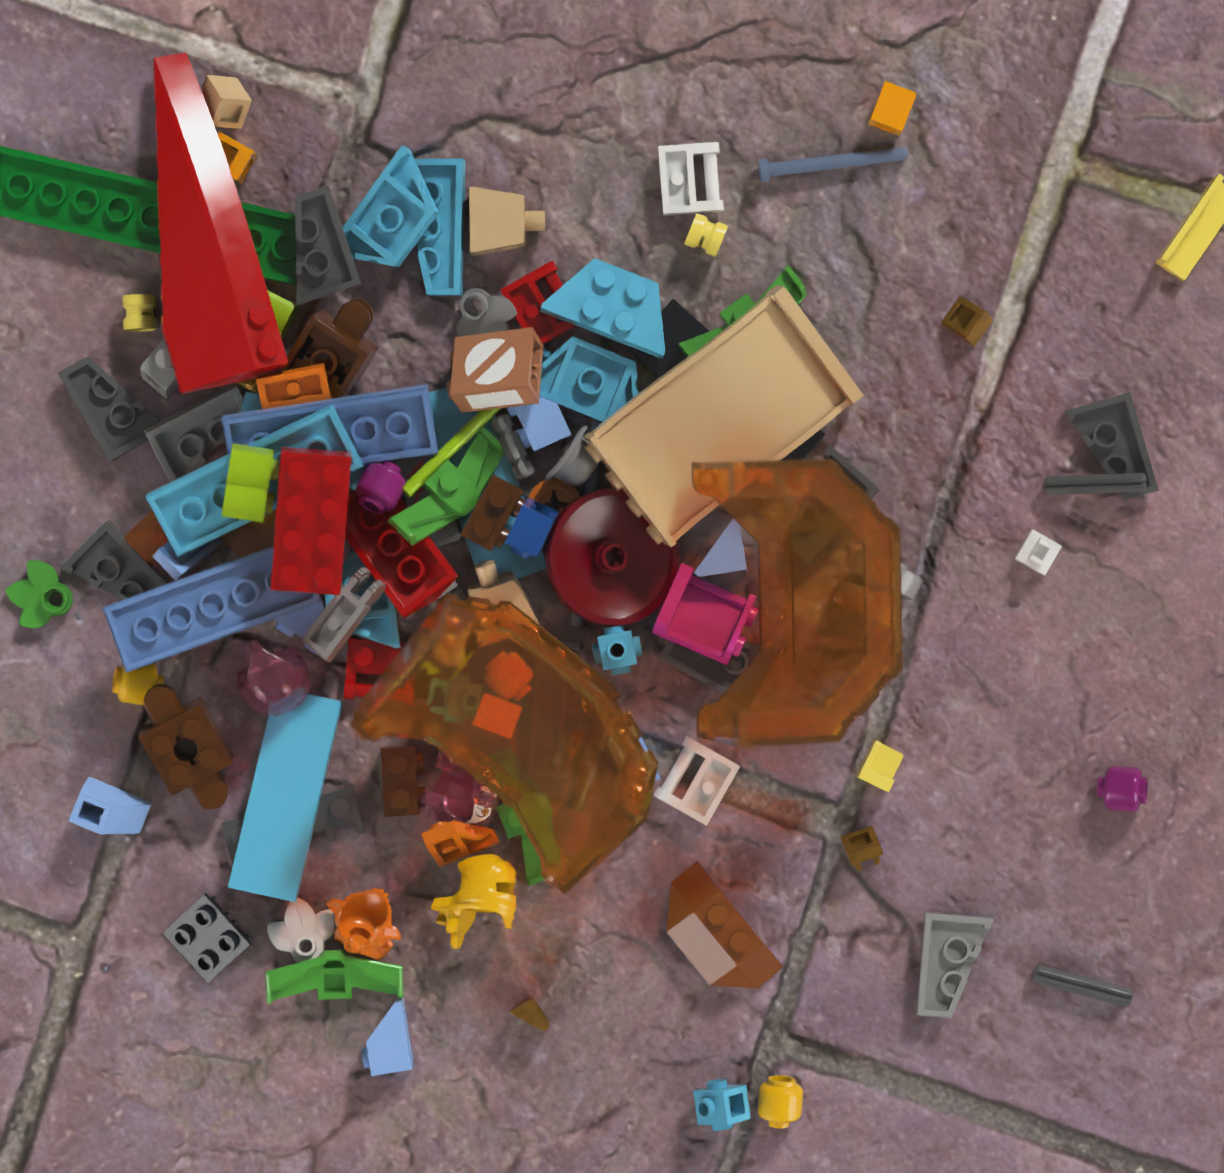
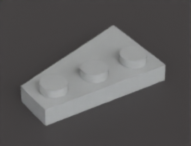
M934 912L924 913L916 1007L917 1015L952 1018L968 981L969 973L980 953L981 945L994 918Z

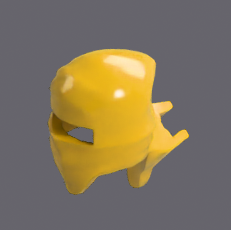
M482 854L459 861L458 869L461 873L459 890L453 896L435 898L431 905L432 910L440 911L436 923L446 926V932L451 934L450 944L454 950L462 946L464 936L474 922L477 912L498 913L502 917L505 928L512 929L517 905L516 895L513 894L517 873L508 861H504L500 856Z

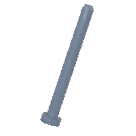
M894 147L768 163L767 158L758 159L760 183L770 182V177L900 161L908 157V150L905 147Z

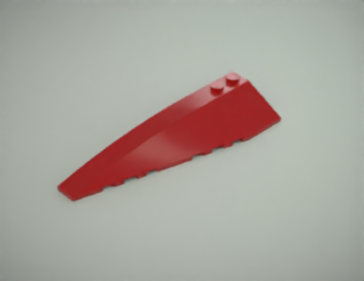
M187 52L154 57L153 83L154 102L156 103L155 132H157L158 234L161 246L159 265L162 276L160 295L163 306L161 325L180 394L256 379V376L280 372L288 363L275 314L230 168Z

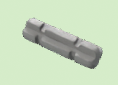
M503 414L494 418L491 421V425L495 433H499L501 436L498 440L503 446L508 462L514 465L511 469L515 478L521 480L531 476L534 473V468L530 460L526 461L525 456L528 454L517 430H512L514 424L510 415Z

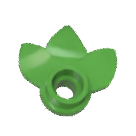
M29 560L27 562L29 579L15 582L5 590L9 599L15 605L24 609L20 616L19 625L27 628H39L46 625L52 616L64 615L73 604V594L68 586L59 582L56 570L51 565L39 560ZM54 593H59L62 596V602L58 606L53 605L51 602V596Z

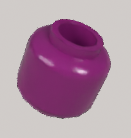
M384 461L382 464L372 463L368 465L356 485L355 492L359 498V504L374 514H383V512L394 510L403 495V486L406 483L400 474L401 469L388 461Z
M1111 766L1106 771L1105 777L1098 778L1097 797H1103L1107 809L1135 812L1141 804H1146L1148 777H1143L1139 768Z

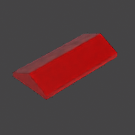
M352 490L348 494L345 538L375 580H381L386 585L384 592L401 616L406 618L436 601L459 576L430 536L411 545L387 522L389 518L408 508L402 498H400L394 510L383 512V514H374L359 504V498L356 492Z

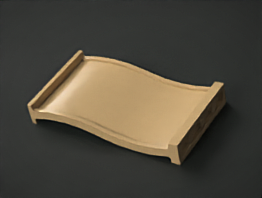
M776 285L766 293L763 299L725 330L642 390L592 432L584 435L583 437L588 442L585 449L597 464L602 461L609 470L605 476L617 491L622 488L629 499L626 501V504L635 516L639 518L643 515L650 526L646 530L658 545L663 542L665 545L673 547L683 534L718 505L795 450L848 405L854 404L864 395L785 286Z

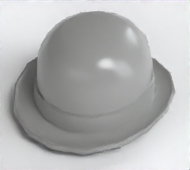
M583 426L578 431L565 455L545 476V482H548L554 476L566 484L579 486L585 483L593 474L598 464L585 449L588 442L583 436L587 432V426Z

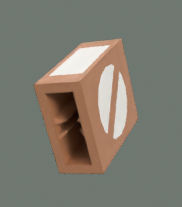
M533 327L455 337L454 351H451L449 356L452 375L451 380L447 382V394L461 413L539 404L543 344Z

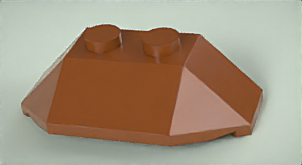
M698 861L671 882L666 932L709 985L757 989L783 968V965Z

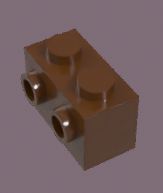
M493 474L460 535L491 552L495 546L501 549L510 533V530L505 527L511 516L517 518L522 505L526 502L522 498L524 491Z
M417 745L380 748L384 817L419 815L421 807H426L425 786L419 787V773H424L423 752L417 751Z

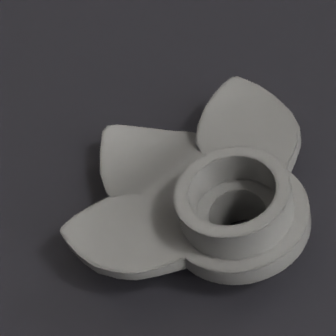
M470 289L460 299L462 316L456 326L457 335L460 337L509 330L506 321L517 316L516 308L504 296H490L483 289ZM475 299L480 300L482 303L480 311H476L473 307Z

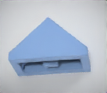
M733 518L694 571L693 574L698 578L747 570L740 522L737 519Z

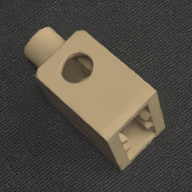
M469 187L471 256L525 247V231H545V211H525L524 195Z
M486 560L475 566L479 582L467 586L478 648L540 627L537 614L513 571L499 575L494 560Z

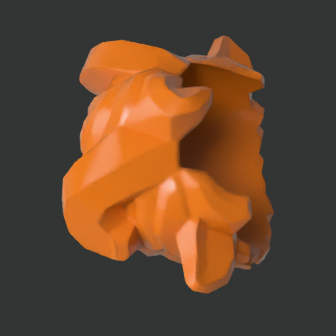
M374 887L364 892L351 893L349 897L346 896L344 901L331 898L326 905L335 915L336 928L333 939L344 945L345 950L350 953L362 954L377 961L382 960L393 947L390 939H401L399 930L392 926V910L387 898L388 893H384V889Z

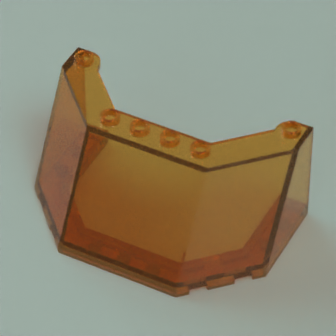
M834 460L691 462L694 489L700 495L712 496L758 543L760 653L716 702L708 703L701 707L696 718L697 738L735 747L839 742L848 732L847 729L858 716L861 717L880 696L879 692L890 680H894L903 669L900 528L891 518H887L876 507L877 504L858 484H854L842 472L843 469Z
M446 594L355 708L350 727L363 740L376 742L383 736L423 739L428 744L436 746L447 755L452 763L464 768L473 775L480 785L487 786L500 797L503 803L512 807L541 860L543 879L564 894L648 821L658 761L652 751L645 752L638 740L643 735L631 713H623L616 700L621 696L615 685L510 601L501 600L496 605L491 604L490 600L486 598L470 596L466 601L459 600L455 594Z

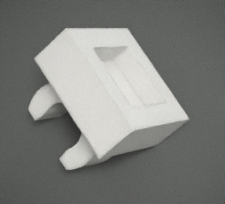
M1031 529L1014 559L1045 576L1062 546Z

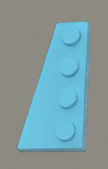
M463 158L415 159L439 212L417 242V254L426 295L462 296L466 160Z

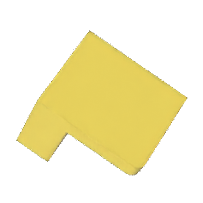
M873 739L856 777L889 792L895 781L893 777L903 759V754Z

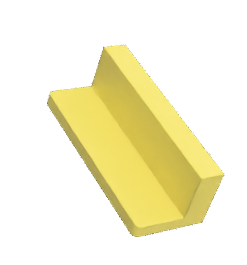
M1221 174L1211 179L1155 261L1156 264L1182 282L1190 274L1224 224V183L1222 182L1224 176Z

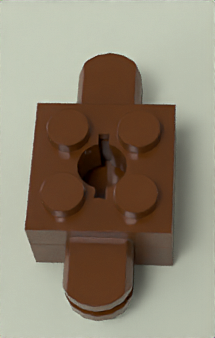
M352 299L342 305L336 317H333L324 310L313 314L287 355L288 363L281 371L324 363L331 399L350 396L380 348L363 337L374 318L372 306L365 300Z
M167 684L154 685L147 691L144 697V708L152 723L140 728L138 738L171 796L190 787L199 805L204 809L213 810L221 807L227 799L228 786L219 771L233 764V753L201 696L182 706L170 686Z

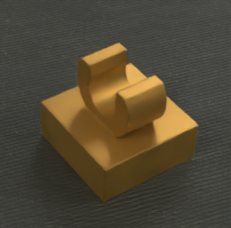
M873 826L840 836L851 866L854 865L858 871H861V862L873 859L875 866L879 865V856L883 855V851Z

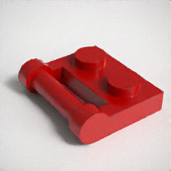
M554 261L546 263L500 290L502 295L509 299L516 308L518 314L515 318L520 327H533L543 345L577 327L566 321L558 323L555 317L540 312L545 299L535 283L545 279L553 294L563 286L556 273L558 268Z
M349 638L344 699L354 700L355 697L402 700V704L412 705L416 667L415 648H417V643L400 642L401 648H393L368 639ZM357 673L404 677L403 687L356 683Z

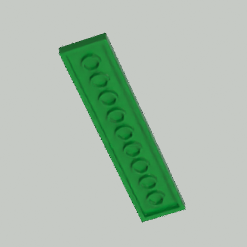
M0 146V217L157 254L161 252L160 236L158 234L157 182ZM241 202L264 279L297 286L295 215Z

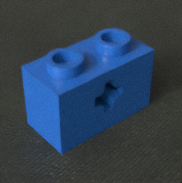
M529 497L522 505L505 542L512 546L510 551L526 559H529L530 555L537 558L546 544L552 526L558 518L560 511Z

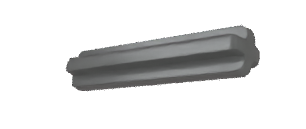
M1144 473L1048 476L1045 478L1044 485L1047 495L1143 492L1147 488V478Z
M1036 965L1032 975V981L1037 984L1124 1007H1129L1133 997V991L1130 988L1043 965Z

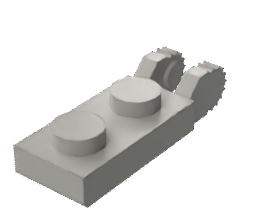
M365 567L359 568L347 584L341 586V595H334L302 638V641L327 662L333 660L371 610L370 606L376 603L385 591L386 585L381 580H377L369 586V589L366 590L361 598L355 594L363 588L370 578L371 572Z

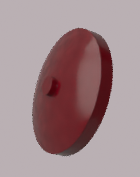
M615 488L596 490L572 501L554 522L546 546L547 573L558 598L577 616L600 625L631 624L652 614L665 601L679 569L678 541H676L673 547H669L663 542L658 545L647 532L646 528L650 525L643 515L639 518L636 517L626 504L629 497L623 489L618 491Z

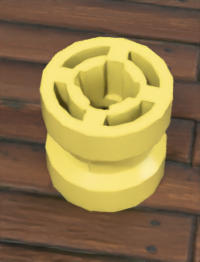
M697 213L684 245L691 248H703L706 254L716 257L728 225L721 222L714 224L709 222L706 216Z
M151 294L122 296V306L126 309V317L123 319V330L131 332L156 331L157 319L154 317L153 309L157 306V296Z

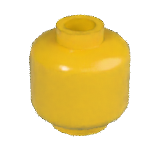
M122 663L121 666L115 667L112 693H117V697L122 703L144 706V697L147 691L154 685L164 684V676L158 675L155 663L127 673Z
M782 1075L770 1076L768 1081L760 1085L757 1111L762 1119L769 1121L768 1125L770 1127L788 1128L789 1123L795 1122L801 1117L803 1089L795 1083L794 1078Z

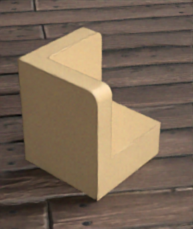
M206 75L201 91L214 126L242 129L252 101L244 87L236 77Z

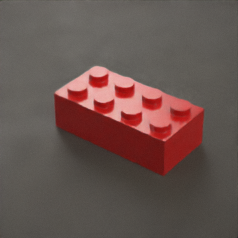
M281 447L271 590L341 595L351 452Z

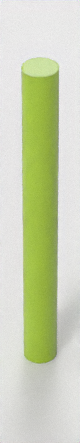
M501 408L479 411L437 454L429 459L405 483L403 493L410 498Z

